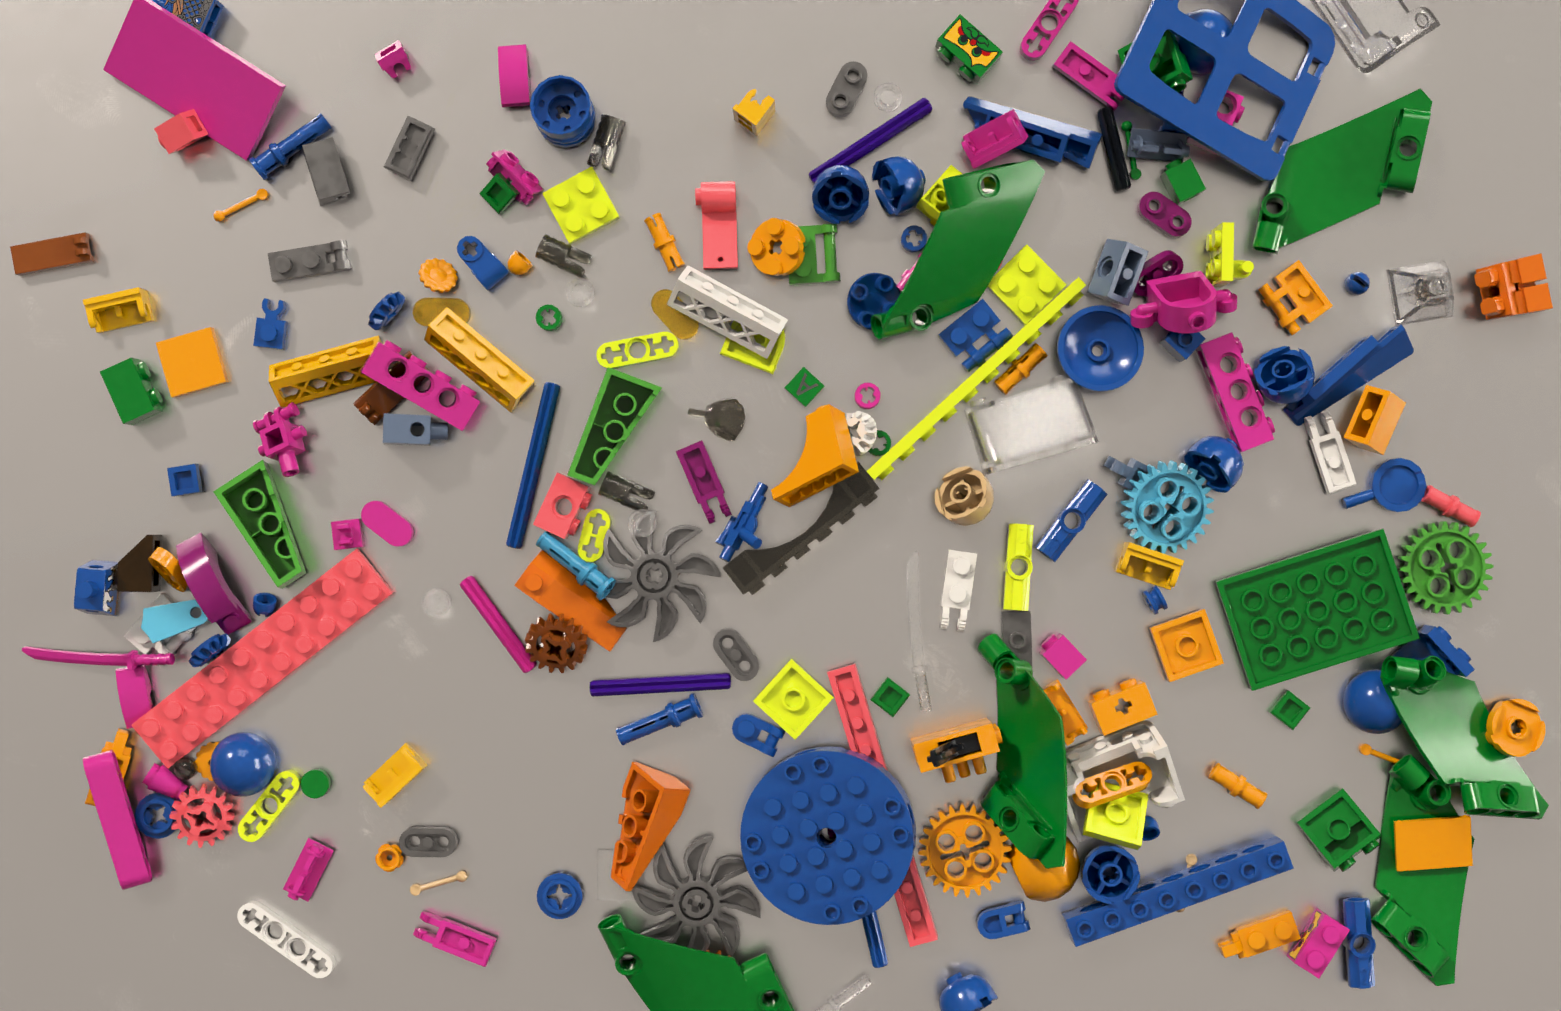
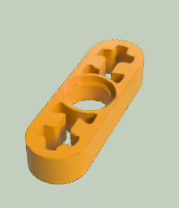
M1137 761L1085 778L1084 781L1076 786V793L1072 794L1073 801L1079 807L1089 809L1142 791L1150 783L1152 771L1147 764ZM1134 772H1136L1137 775L1144 776L1141 781L1138 777H1135L1133 779L1130 778L1132 777ZM1105 780H1116L1120 785V789L1117 791L1109 790L1105 786ZM1085 789L1086 792H1094L1092 793L1091 798H1089L1087 795H1081L1082 790Z

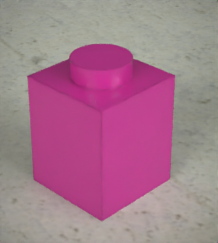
M1060 633L1057 636L1054 634L1050 635L1041 644L1043 650L1039 654L1066 680L1087 661L1071 642Z

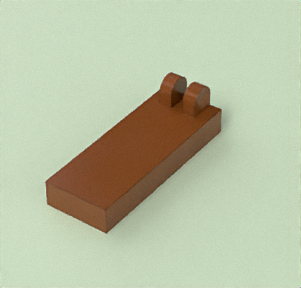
M84 232L10 246L15 275L21 276L94 262L89 245L90 235Z
M409 350L404 356L410 359L411 355L414 354ZM398 361L388 372L394 377L401 376L405 371V366L402 362ZM419 376V377H417V378L415 379V381H414V388H415L426 376ZM376 381L354 402V406L370 423L375 425L383 418L384 413L387 414L404 397Z

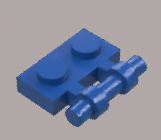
M982 299L938 334V337L955 357L963 351L969 355V358L962 365L970 372L976 366H982L986 362L985 359L994 351L1004 346L1013 335L1007 328L999 334L992 329L1001 320ZM985 335L989 342L977 350L972 344Z

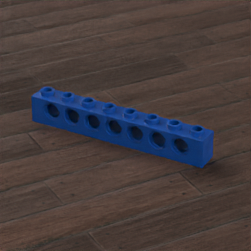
M1274 836L1138 885L1137 890L1130 898L1124 901L1122 899L1113 902L1114 904L1094 901L1063 912L1062 916L1071 941L1075 947L1286 872L1294 869L1284 841Z

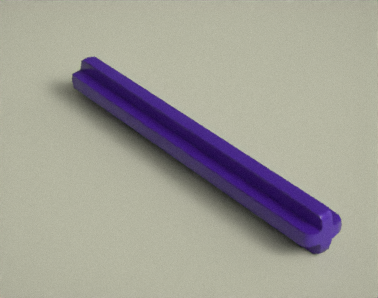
M926 98L920 99L809 173L812 183H815L818 175L825 169L836 165H851L929 114L933 109L930 102Z
M728 673L596 680L590 682V694L594 697L722 690L731 687V676Z

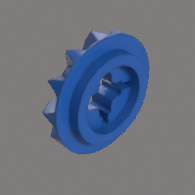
M399 291L386 295L370 313L368 325L374 330L385 327L403 307L405 297Z
M228 634L212 636L191 653L192 657L189 659V663L192 667H201L205 663L210 662L229 646L231 638Z
M160 793L145 796L138 803L135 810V821L139 830L146 836L156 839L171 835L175 831L171 829V826L176 820L170 819L169 815L172 811H177L172 807L175 800ZM165 807L163 816L166 818V821L161 819L152 824L156 816L152 809L157 811Z
M560 872L547 876L539 885L537 891L538 905L551 918H568L577 912L582 903L583 892L580 883L570 874ZM559 884L563 893L572 894L563 899L562 907L558 903V898L548 897L557 892Z

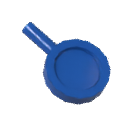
M1403 458L1389 459L1379 464L1372 472L1369 481L1370 489L1342 498V503L1345 509L1374 500L1384 510L1392 512L1409 511L1417 506L1424 497L1427 487L1425 476L1421 468L1411 460Z

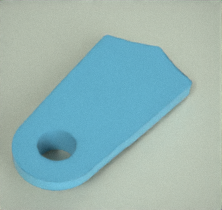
M189 600L144 608L141 629L148 635L152 643H156L202 625L208 618L203 611L199 618H194L192 611L194 608H200L196 600Z

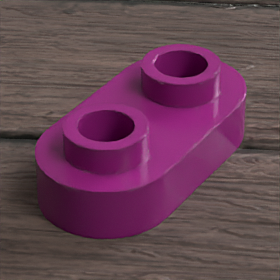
M1149 192L1138 203L1139 215L1167 236L1178 238L1189 231L1192 224L1189 213L1163 194ZM1150 201L1158 203V210L1150 209ZM1174 217L1181 219L1182 225L1180 227H1176L1173 224Z
M1165 250L1144 263L1134 292L1139 296H1146V280L1181 274L1184 266L1182 258L1171 250Z

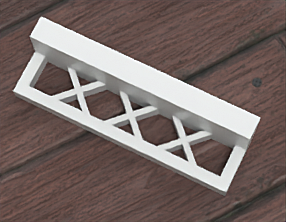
M687 266L677 279L667 302L668 306L766 359L769 357L778 337L788 322V319L690 266ZM681 291L690 296L693 303L687 305L677 299L679 292ZM711 307L716 311L718 317L711 318L707 316L703 308ZM734 320L740 323L743 331L737 332L731 329L728 321ZM760 334L770 339L767 347L757 343L753 335Z

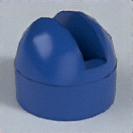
M1354 272L1345 280V289L1351 295H1361L1370 286L1368 276L1362 272ZM1356 277L1363 284H1365L1364 288L1359 283L1354 281L1353 278Z
M269 593L256 594L253 598L254 612L258 616L265 614V617H269L275 612L277 598Z
M1145 816L1142 840L1149 841L1160 835V829L1155 818Z

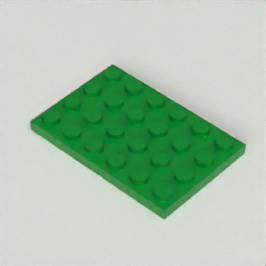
M1382 528L1215 581L1251 691L1420 639L1385 531Z

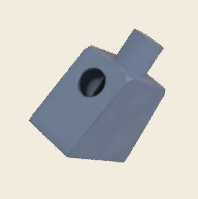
M384 413V444L430 446V439L448 440V423L431 422V416ZM412 426H423V434L412 435Z

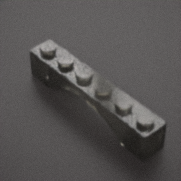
M857 462L858 473L834 484L826 508L817 521L803 534L777 547L761 550H744L723 567L724 571L743 595L748 591L751 595L755 594L765 586L762 580L768 575L772 574L774 578L788 568L785 562L794 556L796 560L801 558L810 550L807 545L814 539H817L820 543L833 532L830 527L837 521L843 525L855 515L852 511L860 503L866 507L878 497L875 492L880 488L859 462Z

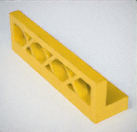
M448 307L428 325L424 340L511 413L516 408L519 399L533 385L535 380Z
M379 335L269 365V384L280 407H287L292 402L298 404L375 383V380L361 373L360 370L377 342H381ZM343 371L354 374L351 379L346 381L335 378L339 372ZM317 378L326 381L324 387L314 388L308 384L311 380ZM291 386L299 390L295 395L284 397L281 388Z

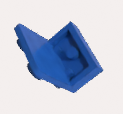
M1424 625L1418 631L1420 639L1404 643L1391 655L1417 660L1436 656L1443 661L1447 672L1467 677L1475 670L1469 663L1471 661L1469 655L1459 647L1456 649L1449 642L1452 639L1451 636L1440 626Z

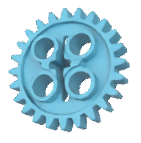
M1170 460L1167 466L1164 462L1158 461L1157 469L1149 464L1147 465V474L1141 471L1137 472L1140 478L1138 482L1129 480L1134 488L1132 490H1124V493L1130 496L1129 500L1121 501L1122 505L1128 507V510L1122 512L1121 516L1130 519L1124 524V527L1133 529L1129 536L1134 539L1138 538L1137 543L1142 547L1147 544L1148 549L1155 551L1157 548L1158 552L1165 554L1167 547L1169 551L1176 553L1177 545L1186 550V541L1190 540L1196 544L1195 534H1205L1201 528L1202 524L1208 525L1211 523L1205 518L1206 514L1214 513V510L1207 507V504L1213 502L1214 499L1205 496L1211 490V487L1202 485L1206 479L1200 475L1196 476L1198 471L1193 468L1188 470V465L1180 463L1178 466L1177 462ZM1168 481V490L1161 494L1162 484ZM1190 497L1191 503L1189 507L1183 510L1182 504L1184 500ZM1166 504L1170 506L1168 511L1164 508ZM1148 505H1152L1151 514L1144 517V509ZM1173 520V529L1166 533V525Z

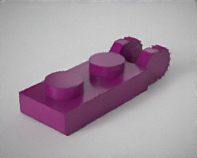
M701 440L676 451L698 504H701L709 524L715 522V516L707 500L716 496L722 513L726 517L732 515L723 495L725 492L703 441Z

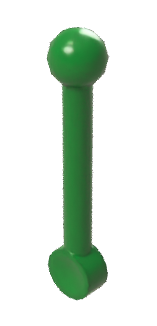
M1124 121L1121 125L1126 135L1127 146H1129L1133 127L1130 121ZM1129 157L1132 169L1129 176L1132 180H1138L1141 177V171L1137 169L1135 157Z

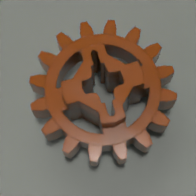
M550 613L546 621L539 617L536 624L530 625L529 631L526 634L525 643L527 645L525 652L531 653V662L537 660L540 662L539 669H542L545 665L548 666L549 673H552L554 668H558L561 673H564L566 666L574 670L576 662L582 663L588 647L586 644L587 634H581L583 626L578 625L575 627L573 625L574 618L565 621L564 614H560L558 619H554V616ZM539 636L542 637V638H541V642H542V643H541L540 645H539V643H538V637H539ZM574 642L575 649L571 651V643Z

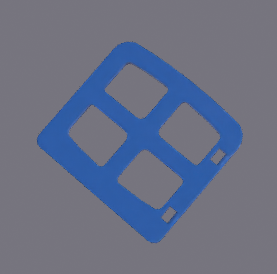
M1152 0L1116 76L1114 86L1117 93L1259 180H1273L1278 175L1284 162L1285 154L1295 138L1321 81L1320 78L1333 55L1335 36L1331 27L1297 0H1245L1229 35L1221 37L1178 9L1179 0ZM1265 9L1294 29L1309 44L1308 52L1294 81L1259 61L1248 51L1249 42ZM1166 30L1206 53L1214 61L1213 70L1196 104L1166 85L1150 70V62ZM1312 60L1319 63L1314 76L1307 72ZM1235 75L1243 76L1283 102L1280 113L1266 141L1248 135L1217 117V111ZM1277 137L1283 141L1278 153L1272 150Z

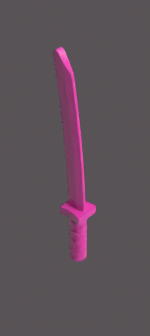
M28 646L22 648V652L37 660L89 665L127 666V670H134L142 665H173L175 662L173 653L140 655L137 650H132L128 654L51 650Z

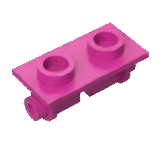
M505 149L492 152L491 155L493 157L486 163L489 167L488 171L493 176L501 173L507 180L509 178L512 180L511 184L520 192L515 198L519 203L523 202L525 205H528L534 199L533 194L544 190L538 184L537 177L531 172L526 171L512 152Z
M308 838L283 890L289 892L287 895L293 900L301 898L309 902L334 850Z

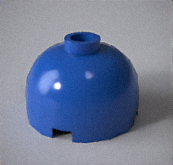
M901 156L877 161L873 166L872 178L873 181L878 180L880 190H875V193L884 210L888 214L895 213V215H899L915 208L923 196L926 182L924 172L913 161Z
M836 165L825 169L818 175L813 185L812 201L815 212L823 220L833 224H840V221L848 220L851 223L864 215L869 205V188L865 177L858 170L847 165Z
M1289 346L1278 347L1262 355L1259 359L1260 364L1254 371L1261 393L1268 400L1278 404H1292L1306 397L1313 387L1315 379L1311 357L1304 350H1290Z
M1219 436L1204 437L1192 445L1184 456L1188 469H1196L1198 471L1196 476L1201 475L1208 481L1205 485L1217 492H1228L1242 475L1244 466L1242 455L1238 445L1229 438L1225 439Z
M1113 844L1100 845L1092 849L1084 858L1081 866V880L1086 891L1097 901L1114 904L1113 902L1122 899L1124 901L1130 898L1137 890L1140 872L1135 858L1127 850Z
M959 972L946 980L948 986L941 992L939 1005L941 1011H980L990 1005L991 1001L997 1000L998 997L987 980L975 974L963 976Z

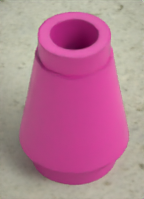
M154 763L142 783L148 786L147 789L175 798L178 801L180 793L182 791L185 792L188 787L165 765L162 764L160 766Z

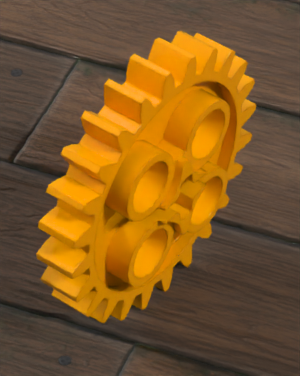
M964 803L960 804L959 811H955L954 807L949 805V814L947 815L941 809L938 810L940 819L937 820L930 817L929 821L933 827L924 826L923 832L928 837H920L919 843L926 847L919 849L918 854L927 857L920 862V865L930 867L925 873L926 877L935 875L933 885L936 886L943 882V892L945 893L952 887L956 897L960 889L964 890L966 898L970 895V889H974L978 896L981 895V886L983 885L989 891L992 890L991 880L997 883L1001 882L997 873H1007V868L1002 863L1011 862V858L1005 855L1004 852L1011 851L1012 847L1011 845L1003 844L1009 838L1005 834H1000L1002 830L998 825L994 824L991 817H986L987 812L984 809L980 813L976 812V805L974 803L970 811L965 809ZM976 825L981 828L982 834L980 837L973 839L967 836L966 829L969 826ZM943 834H949L953 836L955 843L950 847H944L939 843V838ZM983 841H989L987 846L974 847ZM961 844H965L967 848L974 847L969 850L968 856H965L963 852H959L946 859H941L940 857L942 854L958 852ZM979 853H987L991 857V861L989 864L982 866L976 863L975 857ZM951 862H960L964 870L959 874L951 873L948 870V865Z

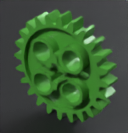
M1440 521L1437 528L1435 523H1429L1428 532L1424 528H1418L1419 537L1414 535L1408 536L1412 543L1411 546H1401L1407 554L1406 556L1397 557V559L1404 562V566L1398 567L1397 571L1404 572L1405 576L1400 578L1401 583L1408 584L1404 592L1407 594L1414 593L1410 601L1417 603L1422 600L1420 604L1421 609H1427L1431 605V613L1438 614L1440 609H1442L1443 614L1448 615L1452 607L1455 612L1461 613L1462 604L1467 608H1472L1471 598L1475 600L1482 599L1478 593L1479 590L1488 591L1489 588L1483 584V581L1492 580L1493 577L1486 574V570L1493 568L1494 565L1485 563V559L1492 556V554L1482 552L1487 543H1476L1479 537L1478 533H1472L1468 536L1470 527L1463 526L1459 530V524L1452 522L1448 528L1446 521ZM1454 542L1459 547V553L1456 557H1452L1449 552V548ZM1437 543L1440 544L1439 551L1436 548ZM1425 551H1429L1432 556L1431 563L1427 566L1422 562V555ZM1448 563L1449 568L1445 569V572H1441V567ZM1462 570L1466 571L1468 577L1463 585L1458 581V574ZM1437 578L1440 582V589L1438 592L1433 593L1430 589V584L1433 579ZM1450 584L1453 586V592H1450Z

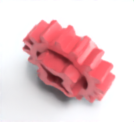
M202 784L199 791H197L194 785L190 786L189 795L182 791L179 795L181 801L175 800L172 805L177 811H172L169 815L170 819L176 820L172 824L171 829H180L177 838L188 837L187 845L189 846L194 840L198 841L199 848H202L204 841H208L213 846L215 844V837L223 840L226 835L223 830L230 831L232 828V824L228 821L234 820L235 813L228 811L233 807V802L225 803L224 800L227 797V793H222L220 796L216 794L217 786H214L211 791L207 790L206 784ZM204 798L203 801L197 803L192 802L195 799ZM214 803L220 808L221 814L216 812ZM201 811L207 813L203 820L198 818ZM184 818L188 819L191 828L186 825ZM212 829L210 832L200 833L203 830Z

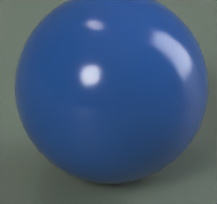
M1198 9L1186 14L1221 37H1227L1233 27L1230 20L1216 10ZM1175 35L1180 51L1186 56L1190 71L1195 74L1211 73L1214 67L1213 59Z
M1368 670L1356 675L1348 683L1343 696L1344 711L1350 722L1358 729L1371 734L1388 733L1402 724L1380 679L1381 670Z
M239 732L224 738L215 747L210 759V772L216 785L224 792L239 797L251 796L262 791L272 780L276 769V757L270 744L261 736L249 732Z

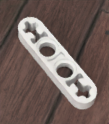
M250 901L239 909L237 919L242 927L313 977L324 978L334 970L336 960L330 951L262 903ZM254 908L257 911L255 916L262 921L268 917L269 920L260 929L258 926L262 922L255 918L249 921L247 919L249 914L246 910L250 911ZM270 924H278L282 928V936L280 938L274 939L268 934ZM300 940L305 944L306 951L304 954L296 955L292 952L291 944L293 941ZM313 949L315 953L312 955V957L316 960H321L322 958H325L327 960L325 963V966L327 968L318 970L316 968L318 966L317 961L311 958L308 962H306L304 959L311 953Z

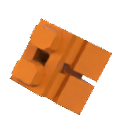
M1542 253L1476 269L1474 278L1476 286L1480 288L1482 298L1480 307L1486 320L1535 313L1553 308L1548 283L1535 284V282L1547 279Z

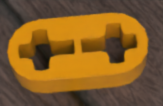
M158 547L148 558V561L169 585L180 592H185L188 584L183 576L179 561L170 552Z

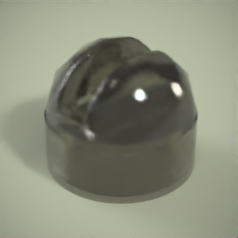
M186 756L175 762L173 766L174 775L181 780L193 778L198 772L195 759ZM179 765L190 771L189 775L180 770Z

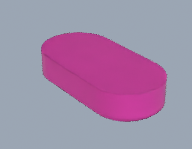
M371 501L363 507L361 512L363 523L389 544L405 546L411 542L414 536L412 524L386 503Z

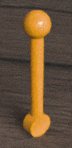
M259 189L256 195L224 211H216L213 217L218 222L223 221L225 216L259 199L262 201L267 200L269 193L265 189Z
M1362 744L1359 747V751L1363 755L1371 754L1394 764L1399 761L1397 758L1372 749L1369 744Z

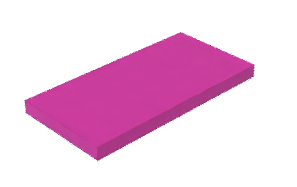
M133 0L103 69L175 116L194 109L209 134L207 136L246 161L253 157L286 87L280 81L152 0Z

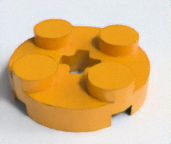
M770 218L755 230L752 239L748 242L747 249L751 254L754 265L764 274L773 276L790 275L799 268L804 260L803 243H805V237L801 229L793 222ZM782 241L780 246L782 252L780 254L777 252L773 253L774 243Z
M1523 699L1497 702L1487 718V731L1485 734L1487 742L1493 745L1500 753L1511 757H1522L1536 751L1541 746L1545 737V723L1540 720V716L1537 713L1539 710L1534 704ZM1516 720L1518 721L1517 726L1521 728L1520 733L1513 734L1511 724Z

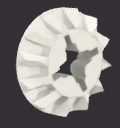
M856 411L853 414L847 413L846 417L849 433L851 432L850 429L854 428L857 429L859 436H861V439L855 438L850 433L855 457L868 452L877 437V426L874 419L867 413Z

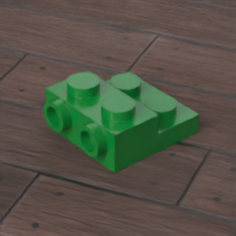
M1166 30L1149 66L1151 72L1176 92H1181L1187 87L1186 83L1193 80L1186 56L1179 49L1175 34ZM1132 43L1117 50L1121 64H1123Z
M1343 788L1297 822L1299 828L1334 872L1339 868L1342 872L1346 871L1356 863L1354 859L1356 855L1362 851L1367 855L1380 845L1376 841L1381 836L1380 832Z

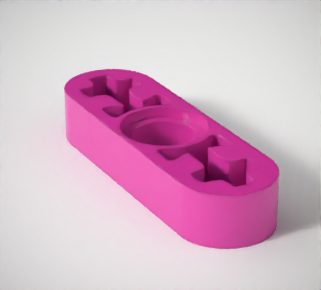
M1049 0L1020 44V52L1025 59L1036 61L1044 55L1074 11L1079 0H1069L1072 4L1066 3L1061 12L1055 10L1061 0ZM1053 16L1057 20V27L1054 30L1044 29L1041 24L1043 17ZM1038 34L1042 35L1043 38L1038 44V48L1041 51L1034 50L1033 53L1029 52L1027 42L1033 43Z

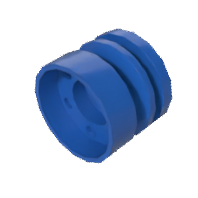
M558 75L549 77L538 84L532 93L530 109L532 118L545 140L555 146L564 148L578 146L587 140L594 130L596 115L590 96L582 83L572 77ZM563 112L565 114H570V118H561L560 114Z

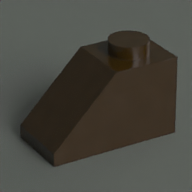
M146 535L118 562V568L114 571V583L117 585V591H160L161 575L150 564L148 558L158 547L162 548V535Z

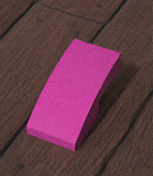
M526 44L498 46L502 107L530 105V79L528 75V50Z
M144 665L138 666L134 670H127V667L117 668L115 671L120 705L127 729L133 728L131 725L154 707L150 696L152 686L146 666Z

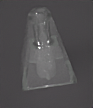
M1444 260L1386 270L1395 326L1454 317V292L1451 274Z

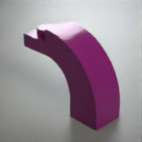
M202 532L176 545L177 557L183 576L195 600L210 622H216L223 632L228 635L251 623V615L233 594L221 573L217 551Z

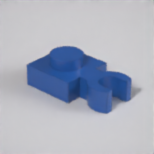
M264 298L262 309L265 313V318H257L253 346L284 350L288 322L280 320V316L286 310V303L279 300L278 308L272 311L270 309L271 300Z

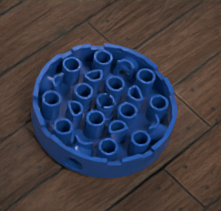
M816 747L787 757L770 770L757 784L748 799L742 817L740 833L741 850L752 881L764 897L775 907L805 922L821 925H839L850 923L872 914L888 902L897 892L913 858L916 845V823L913 809L905 790L882 764L863 753L842 747ZM822 829H832L836 834V839L833 841L825 839L822 836Z

